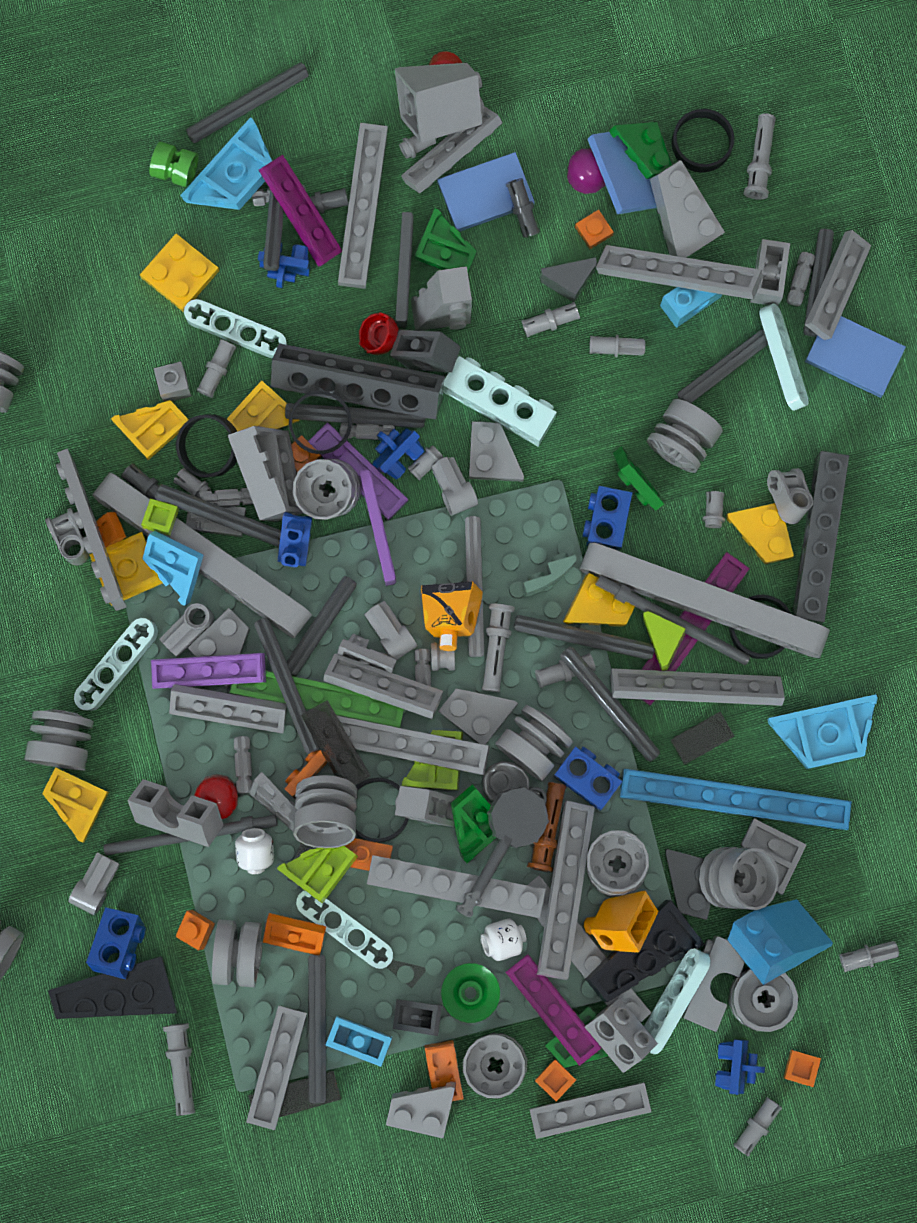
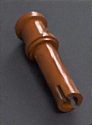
M548 782L545 806L549 823L539 841L533 843L531 862L527 863V867L530 869L549 873L553 872L551 863L554 849L558 845L555 836L567 787L563 784Z

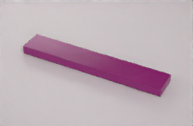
M726 552L704 583L733 592L750 568ZM685 610L680 615V618L704 631L712 622V620ZM685 634L667 671H676L698 640ZM655 651L653 658L648 660L641 670L661 671ZM641 699L649 706L654 702V700Z

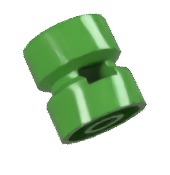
M159 141L152 155L149 174L164 181L171 178L172 183L187 188L195 177L199 154L184 148L177 151L175 145Z

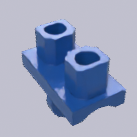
M281 243L279 269L277 271L270 270L267 274L268 278L277 279V288H283L285 281L295 283L296 274L309 277L311 268L308 260V247L293 245L291 257L281 255L283 243ZM259 251L258 255L261 268H264V251Z
M407 428L401 434L395 429L388 435L380 431L376 436L381 442L375 448V451L380 456L372 465L378 471L386 473L396 480L399 479L406 468L398 459L405 453L414 461L425 451L418 441L420 436L414 430L410 431Z
M284 512L277 562L290 567L306 566L312 517L296 516Z
M739 1039L734 1040V1042L719 1043L718 1059L732 1060L731 1072L717 1070L715 1086L729 1090V1094H744L746 1071V1083L755 1084L756 1072L765 1073L764 1066H757L758 1054L749 1053L747 1064L749 1040Z

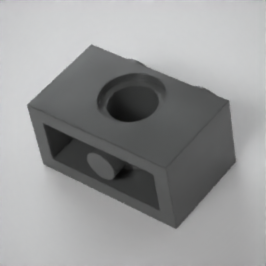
M399 330L390 356L411 370L452 372L461 346L442 332Z

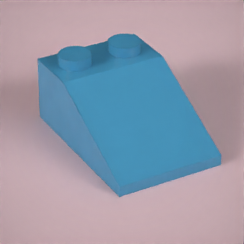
M797 899L754 910L733 923L728 937V942L763 985L831 947L833 944Z

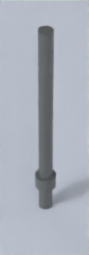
M602 575L598 577L595 585L613 594L614 599L622 603L628 602L644 612H652L685 628V634L743 665H746L750 660L751 656L633 593L632 588L623 583L619 585Z
M275 814L253 818V816L241 817V821L223 823L224 826L217 836L240 833L251 828L263 829L278 826L277 816ZM166 833L104 844V853L107 856L188 842L189 840Z

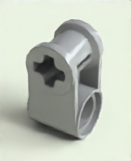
M793 468L790 472H780L779 470L769 472L767 486L772 494L780 518L789 524L798 523L813 505V497L809 492L802 470Z
M69 508L67 513L53 519L48 517L45 521L61 555L68 563L78 566L88 560L89 554L82 540L84 537L82 528L79 529L75 521L74 510ZM75 544L81 545L80 552L77 555H68L71 546Z

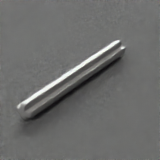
M469 516L465 518L467 582L473 581L482 591L480 517ZM483 596L474 633L468 636L470 657L484 656Z

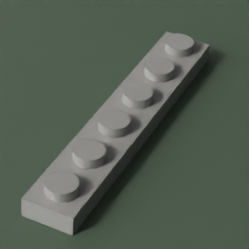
M360 123L338 278L339 286L366 289L388 126Z
M610 245L605 246L596 266L598 273L603 275L753 300L764 277L760 269Z
M68 449L57 452L60 463L56 464L58 473L62 480H67L69 485L68 488H65V493L70 504L75 503L78 510L73 513L79 529L84 528L86 536L82 540L87 553L93 552L95 561L91 562V566L96 578H102L104 586L100 588L106 604L111 602L116 611L126 608L125 600L75 461Z
M613 668L610 673L612 698L782 706L785 699L781 676Z
M321 712L315 732L320 743L479 775L485 774L490 750L488 745Z
M571 801L564 803L537 975L567 980L569 977L594 806Z
M372 855L367 884L464 903V894L472 890L479 876ZM491 878L480 897L482 899L481 904L476 906L540 918L546 889Z
M539 875L527 886L546 889L541 917L536 918L544 927L550 888ZM577 922L571 962L583 977L586 978L606 959V956ZM632 988L609 1002H605L609 1006L620 998L640 1022L651 1014L650 1010Z

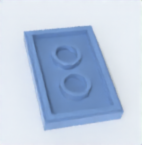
M610 132L592 134L588 138V142L617 214L657 208L650 179L644 177L637 164L624 152L628 148L617 135L613 138Z
M516 152L437 179L453 225L459 232L513 213L512 207L514 206L506 187V183L509 181L523 178L529 201L535 204Z
M841 316L831 339L823 340L817 335L805 362L881 398L906 347Z

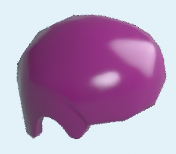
M591 148L576 151L571 156L568 164L567 180L576 191L584 194L596 193L605 186Z

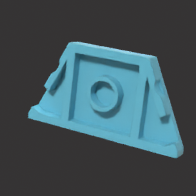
M251 117L180 195L186 203L240 210L265 182L259 169L272 162V159L258 127Z
M877 695L776 716L767 720L768 724L806 769L865 756L867 737L872 725L871 719L877 702Z

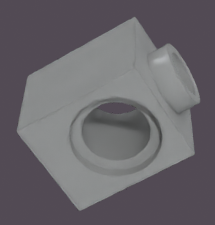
M182 362L154 368L160 396L164 402L169 400L176 401L192 396Z

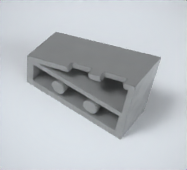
M681 160L650 179L669 255L686 258L725 233Z
M467 266L437 271L427 282L428 288H421L419 290V297L411 298L415 331L443 327L456 330L466 327V324H471L472 297Z
M252 426L227 435L259 520L278 522L283 519L284 512L293 515L303 514L293 496V482L297 474L289 431Z

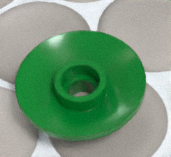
M466 963L455 967L445 977L441 989V998L445 1009L452 1017L461 1022L476 1023L485 1020L495 1011L500 999V987L496 977L489 969L479 964ZM468 987H473L476 990L474 998L469 999L465 996V990Z

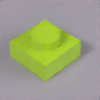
M150 498L141 523L142 528L170 536L179 511L178 506Z

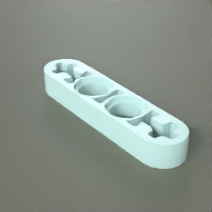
M191 300L184 308L185 318L191 326L266 357L273 358L277 348L274 351H270L269 344L261 341L262 333H265L264 338L269 342L279 339L280 344L287 345L286 338L280 332L203 300ZM200 307L204 315L211 316L209 326L206 325L208 323L207 319L202 316L193 319L191 310L196 311ZM227 317L231 321L230 327L224 331L218 330L215 327L217 319ZM248 327L255 329L257 332L255 339L244 341L241 338L243 329Z
M775 303L761 308L759 315L786 402L791 410L794 411L808 405V396L783 315Z
M139 618L131 623L77 688L74 694V701L80 709L94 711L104 703L156 640L158 629L154 622L146 618ZM140 626H149L147 628L148 637L141 636L136 641V643L141 644L139 648L136 644L128 641L130 637L135 640L141 633L138 630ZM123 646H129L132 649V657L126 662L121 661L118 656L119 650ZM105 668H111L114 673L113 680L108 684H104L100 679V673ZM94 681L95 684L103 688L104 691L101 692L100 690H96L91 696L94 700L93 703L84 704L86 698L83 696L84 693H92L96 688V686L92 685Z
M302 891L298 895L296 901L298 910L315 924L326 926V915L332 911L339 913L342 918L340 926L335 929L326 926V932L368 964L382 969L392 962L393 951L387 943L327 898L324 902L329 907L322 912L320 919L317 920L314 918L318 914L316 910L309 908L306 911L303 908L305 905L304 901H302L303 897L310 898L312 895L306 891ZM315 899V903L322 908L323 904ZM354 929L362 930L365 934V941L361 946H353L349 943L348 935ZM371 937L376 940L372 945L374 948L380 950L384 947L387 950L385 955L388 957V960L386 962L379 961L378 964L373 961L375 955L369 950L366 956L361 953V950L368 945Z
M693 948L682 959L644 1025L645 1029L658 1043L650 1053L658 1054L667 1043L710 967V957L708 954Z

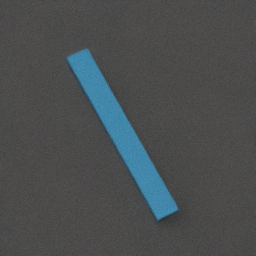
M623 769L619 798L839 830L849 829L852 801L631 769Z

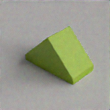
M644 612L643 620L651 643L655 648V654L661 671H667L685 636V628L652 612Z

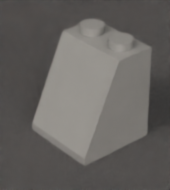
M468 63L395 68L400 118L420 142L483 125L481 113H484V104L479 89L482 88V80L480 74L477 71L475 72Z

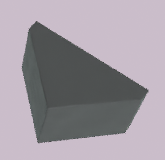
M596 257L542 268L540 272L541 283L568 300L575 302L595 272L597 265Z
M396 999L393 1029L438 1036L442 1005Z

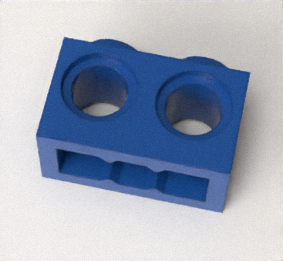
M599 486L596 494L591 493L588 509L593 510L591 521H585L582 537L587 538L586 546L593 542L617 551L621 550L632 492ZM605 499H611L616 503L617 508L613 511H607L602 507L601 502ZM600 526H605L610 529L611 536L606 539L600 538L596 533V529Z
M575 746L553 777L601 811L622 783L618 778L620 773L608 764L602 767L594 761L597 756L587 748L582 747L578 749ZM579 760L584 763L586 770L583 775L576 776L570 771V763L572 761ZM596 778L607 780L609 789L606 793L595 791L593 782Z
M105 907L86 961L92 971L126 979L128 971H132L135 966L137 945L142 943L145 936L146 928L139 915ZM129 926L125 934L117 935L120 927ZM120 953L119 958L115 962H107L111 954Z

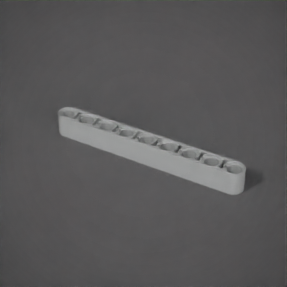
M109 472L92 496L107 509L116 512L117 516L148 537L153 531L142 528L141 523L150 499ZM178 518L175 520L171 535H165L203 554L199 570L201 575L261 617L268 618L271 624L288 636L295 638L312 616L301 604Z
M589 543L579 569L585 574L591 573L596 577L602 575L619 585L621 583L632 588L633 592L810 657L821 658L830 633L828 628L597 543Z

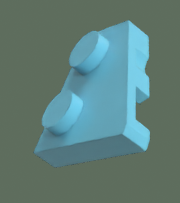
M157 531L151 532L148 536L142 559L158 574L159 579L165 586L169 584L180 596L178 601L185 606L191 602L204 555Z

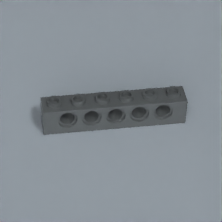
M279 343L272 358L271 387L304 394L314 391H326L338 396L344 402L436 420L442 404L445 376ZM324 394L312 395V396H319V397H324V398H329V399H334V400H336L335 398H333V397H331V396H329V395H324Z
M820 451L815 458L810 494L813 497V505L807 511L792 615L819 625L825 622L849 455Z

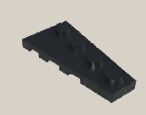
M665 900L657 908L659 912L640 952L613 951L585 978L602 1001L609 1002L639 984V981L660 972L661 968L671 962L682 959L690 949H698L705 945L671 900Z
M163 956L135 964L133 970L128 971L126 979L101 974L48 990L56 1019L179 1013Z

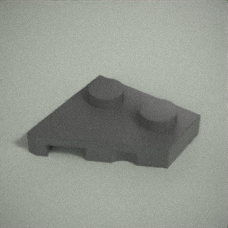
M666 849L665 858L667 859L671 885L674 890L676 908L681 914L707 920L711 903L707 901L702 893L699 881L700 868L704 859Z

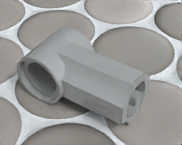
M444 457L432 465V472L442 490L445 506L451 516L478 505L475 491L470 482L465 481L454 457Z
M385 601L378 603L364 614L381 639L380 643L389 657L398 660L417 647L412 635L404 625L401 626Z
M191 604L185 610L184 615L159 640L169 651L178 657L202 632L214 623V615L210 609L202 604ZM197 611H204L206 615L204 622L200 625H195L193 623V615Z
M97 852L84 878L80 879L74 887L68 902L95 916L106 898V890L120 864Z

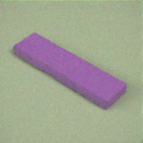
M327 422L308 442L316 450H327L336 446L343 438ZM347 440L337 450L321 454L323 459H340L350 464L357 472L359 479V471L369 469L372 474L380 512L388 521L408 502V499ZM361 483V495L365 498Z
M369 469L359 471L385 585H394L396 576L372 474Z
M265 653L151 660L152 689L172 688L173 684L195 687L266 682Z

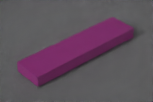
M284 155L259 169V172L305 246L308 247V251L318 267L342 252L341 247Z
M527 954L505 973L580 1066L602 1047L586 1030L584 1023L546 976L537 975L538 966Z

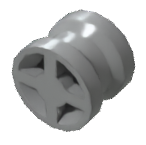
M431 643L432 671H438L440 668L455 671L454 651L441 650L438 643Z

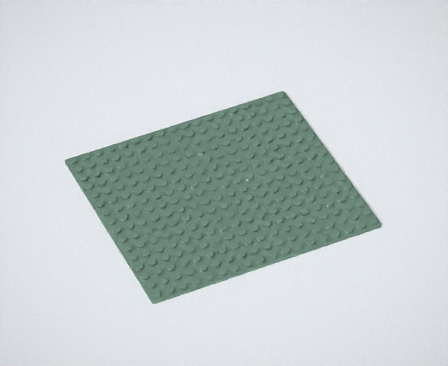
M554 480L477 499V506L453 516L449 514L446 507L383 522L396 576L394 585H385L371 525L311 539L306 566L290 567L277 562L279 547L235 558L301 604L312 614L295 638L288 636L271 624L286 662L341 579L347 576L356 582V588L295 677L330 684L324 681V673L334 654L338 653L342 640H349L353 634L369 640L367 649L387 654L380 643L381 639L364 616L372 607L385 601L401 626L404 625L417 644L416 648L396 661L393 674L415 681V665H417V662H415V650L429 649L431 660V643H438L440 645V638L434 637L425 628L421 585L467 582L465 518L469 516L480 517L484 656L470 657L468 636L457 637V649L454 651L455 671H449L447 668L432 671L431 665V687L443 691L442 699L433 719L404 709L400 728L431 734L432 730L463 732L438 712L457 688L514 700L518 703L486 744L490 746L485 771L491 765L501 761L515 763L495 743L506 729L520 734L522 730L517 726L514 719L518 716L529 722L521 712L525 705L550 716L573 741L569 748L556 743L564 752L561 758L550 752L546 755L554 767L543 781L536 779L525 771L529 778V787H539L547 794L548 782L562 784L553 776L575 746L578 749L585 747L597 756L594 761L602 767L608 764L620 773L618 776L620 780H622L623 769L638 770L630 740L576 676L572 677V681L565 682L563 680L543 688L539 687L536 679L535 670L559 664V660H562L560 654L568 647H572L580 656L588 653L591 654L595 664V671L593 672L612 693L610 682L612 669L607 651L514 630L517 615L602 633L600 625H588V623L566 624L563 622L586 574L579 570L583 558L562 481ZM562 553H567L568 557L576 555L577 561L575 566L561 580L537 594L525 596L523 583L528 581V576L543 572L544 576L549 575L546 567L549 562H552L551 558ZM198 573L191 602L185 606L178 601L180 596L170 584L168 586L160 584L126 599V611L130 625L136 619L146 618L154 622L158 629L156 640L138 660L165 781L171 797L184 806L189 798L195 795L196 788L202 780L214 774L228 776L236 784V781H238L235 770V753H237V750L234 749V738L247 736L250 739V749H248V752L251 753L252 776H250V780H252V783L262 772L288 800L295 803L296 798L294 799L285 790V787L288 785L285 780L295 769L301 771L308 764L305 759L310 753L307 754L305 752L288 707L285 729L282 734L169 714L172 688L152 689L151 660L196 657L188 647L176 657L159 640L184 615L185 610L191 604L199 603L210 609L214 615V622L230 608L250 629L241 654L265 653L254 625L257 620L263 617L200 573ZM489 604H504L515 607L510 617L509 630H511V636H509V639H506L500 692L482 690L489 636L486 633V628L489 627L491 618ZM202 610L195 612L193 615V623L195 625H200L204 622L206 618L205 612ZM140 626L138 628V630L141 633L136 640L133 639L134 644H136L138 648L141 646V644L136 643V641L141 636L148 637L149 633L147 632V628L149 626ZM265 653V671L273 672ZM224 685L195 686L193 688L230 694L231 685L228 688ZM306 710L313 730L316 732L320 712ZM463 732L462 741L477 743ZM319 742L320 749L325 746L334 756L316 776L341 777L349 780L355 786L367 779L378 777L389 779L402 786L404 777H407L415 762ZM574 760L570 763L572 774L581 776L585 773L586 768L583 762ZM460 771L458 791L420 788L458 797L473 784L490 805L493 802L488 799L483 791V775ZM596 778L593 782V787L598 793H606L609 789V784L604 778ZM373 782L361 787L357 791V808L354 813L356 816V829L367 837L377 839L391 836L397 832L405 821L404 817L395 815V801L399 790L384 782ZM620 784L601 811L596 808L594 809L588 852L591 844L600 835L609 831H626L635 835L644 844L649 856V868L643 884L635 892L646 891L655 907L658 908L665 900H671L647 803L619 798ZM568 787L565 789L555 836L557 843L564 803L571 801L592 806ZM238 793L236 810L228 818L222 819V822L229 823L241 821V817L253 816V818L273 814L251 796L250 793ZM278 818V826L262 829L273 839L274 861L271 866L260 874H250L247 870L240 868L236 862L235 841L242 835V832L217 836L209 847L192 841L180 843L195 911L215 923L204 949L211 981L213 949L218 920L235 921L238 927V939L240 938L242 925L245 922H257L262 925V958L256 987L239 986L236 978L237 967H235L234 976L229 985H217L212 982L235 1086L239 1092L256 1088L278 1005L307 1013L289 1080L308 1076V957L313 954L263 943L269 913L314 923L304 916L296 905L298 895L305 890L277 868L279 865L287 864L300 857V854L316 847L304 845L297 841L293 831ZM409 819L405 829L397 837L379 843L393 846L391 859L479 876L499 840L497 838L494 839L470 862L466 863L460 856L455 827L423 823ZM356 834L355 838L365 840ZM532 843L518 848L509 846L492 879L528 885L540 875L551 889L553 872H543L527 867V863L531 862L534 849V844ZM557 848L554 849L551 867H553V870ZM615 859V862L612 864L609 863V866L613 867V872L619 873L620 868L625 869V866L621 865V860ZM587 861L577 922L583 929L585 919L596 916L603 901L613 898L600 893L591 884L587 875ZM351 867L327 897L329 901L392 948L393 960L385 968H375L325 931L320 955H324L326 958V1042L337 1016L392 1036L386 1056L540 1017L505 973L527 954L538 966L544 927L535 917L474 906L473 916L469 918L456 911V906L463 903L368 885L369 871ZM304 896L302 899L305 903L303 908L306 911L309 908H313L318 912L314 916L317 920L320 919L322 912L329 907L325 902L322 908L318 906L313 896L310 898ZM329 912L325 917V924L331 929L338 928L342 922V918L337 912ZM510 918L517 926L522 925L526 934V942H523L521 954L496 961L491 956L488 957L485 954L481 944V935L484 934V929L487 925ZM359 929L352 930L348 935L349 943L353 946H361L365 941L363 931ZM588 934L606 958L613 952L601 948L594 935ZM371 937L368 945L361 950V953L366 956L369 950L375 955L373 960L375 963L378 964L379 961L386 962L388 960V957L385 955L387 950L384 947L380 950L374 948L372 945L376 940ZM682 959L671 962L661 968L660 972L639 981V984L632 987L633 991L639 992L669 984ZM572 962L567 980L547 977L571 1008L602 1001ZM466 963L479 964L489 969L496 977L500 987V999L497 1008L488 1018L476 1023H465L452 1017L445 1009L441 998V989L445 977L455 967ZM468 987L465 990V996L469 999L474 998L476 990L473 987ZM396 999L442 1005L438 1036L393 1029ZM326 1046V1071L365 1061Z

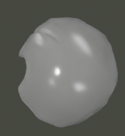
M501 761L491 765L485 771L482 778L483 791L489 800L494 801L499 792L508 789L525 787L529 790V778L524 769L517 764Z

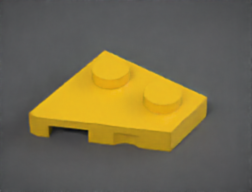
M261 381L231 413L227 420L233 424L237 432L252 426L280 429L289 425V419L285 417V407L288 403ZM292 419V424L300 420Z
M171 400L158 403L155 407H144L137 409L136 412L122 416L115 415L111 418L113 423L148 460L177 436L181 427L189 420Z
M775 503L726 515L728 522L736 527L745 542L752 546L756 551V555L764 564L794 557L786 523L780 518Z
M588 573L585 575L563 622L566 624L588 623V625L598 626L608 624L609 626L623 627L627 624L635 606L628 602L622 603L614 599L613 594L595 585L598 577Z
M55 767L42 794L72 830L78 841L85 843L109 792Z

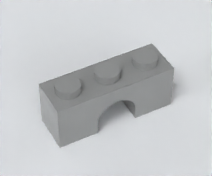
M144 779L127 800L136 823L207 847L211 845L224 826L217 803L192 795L183 806L171 797L167 787Z
M713 936L712 941L707 939L702 952L710 957V967L681 1018L717 1032L727 1004L713 997L710 989L711 981L720 973L739 977L745 961L728 940L719 936Z

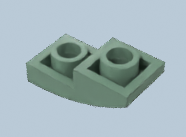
M567 553L553 556L551 558L552 562H549L546 567L549 575L544 576L543 572L528 576V581L523 583L525 596L537 594L561 580L575 566L577 561L576 555L568 557Z

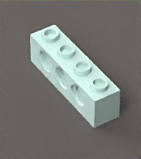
M458 356L453 371L449 372L444 380L443 392L539 447L556 418L557 412L553 410L554 407L545 400L539 399L537 401L529 396L530 393L518 385L512 387L505 383V378L494 371L490 373L480 368L481 365L474 359L469 357L463 359ZM472 380H479L484 386L481 390L474 391L469 388L468 384ZM496 394H503L507 397L508 401L503 405H498L492 398ZM520 408H528L532 412V416L528 419H522L517 415V411Z

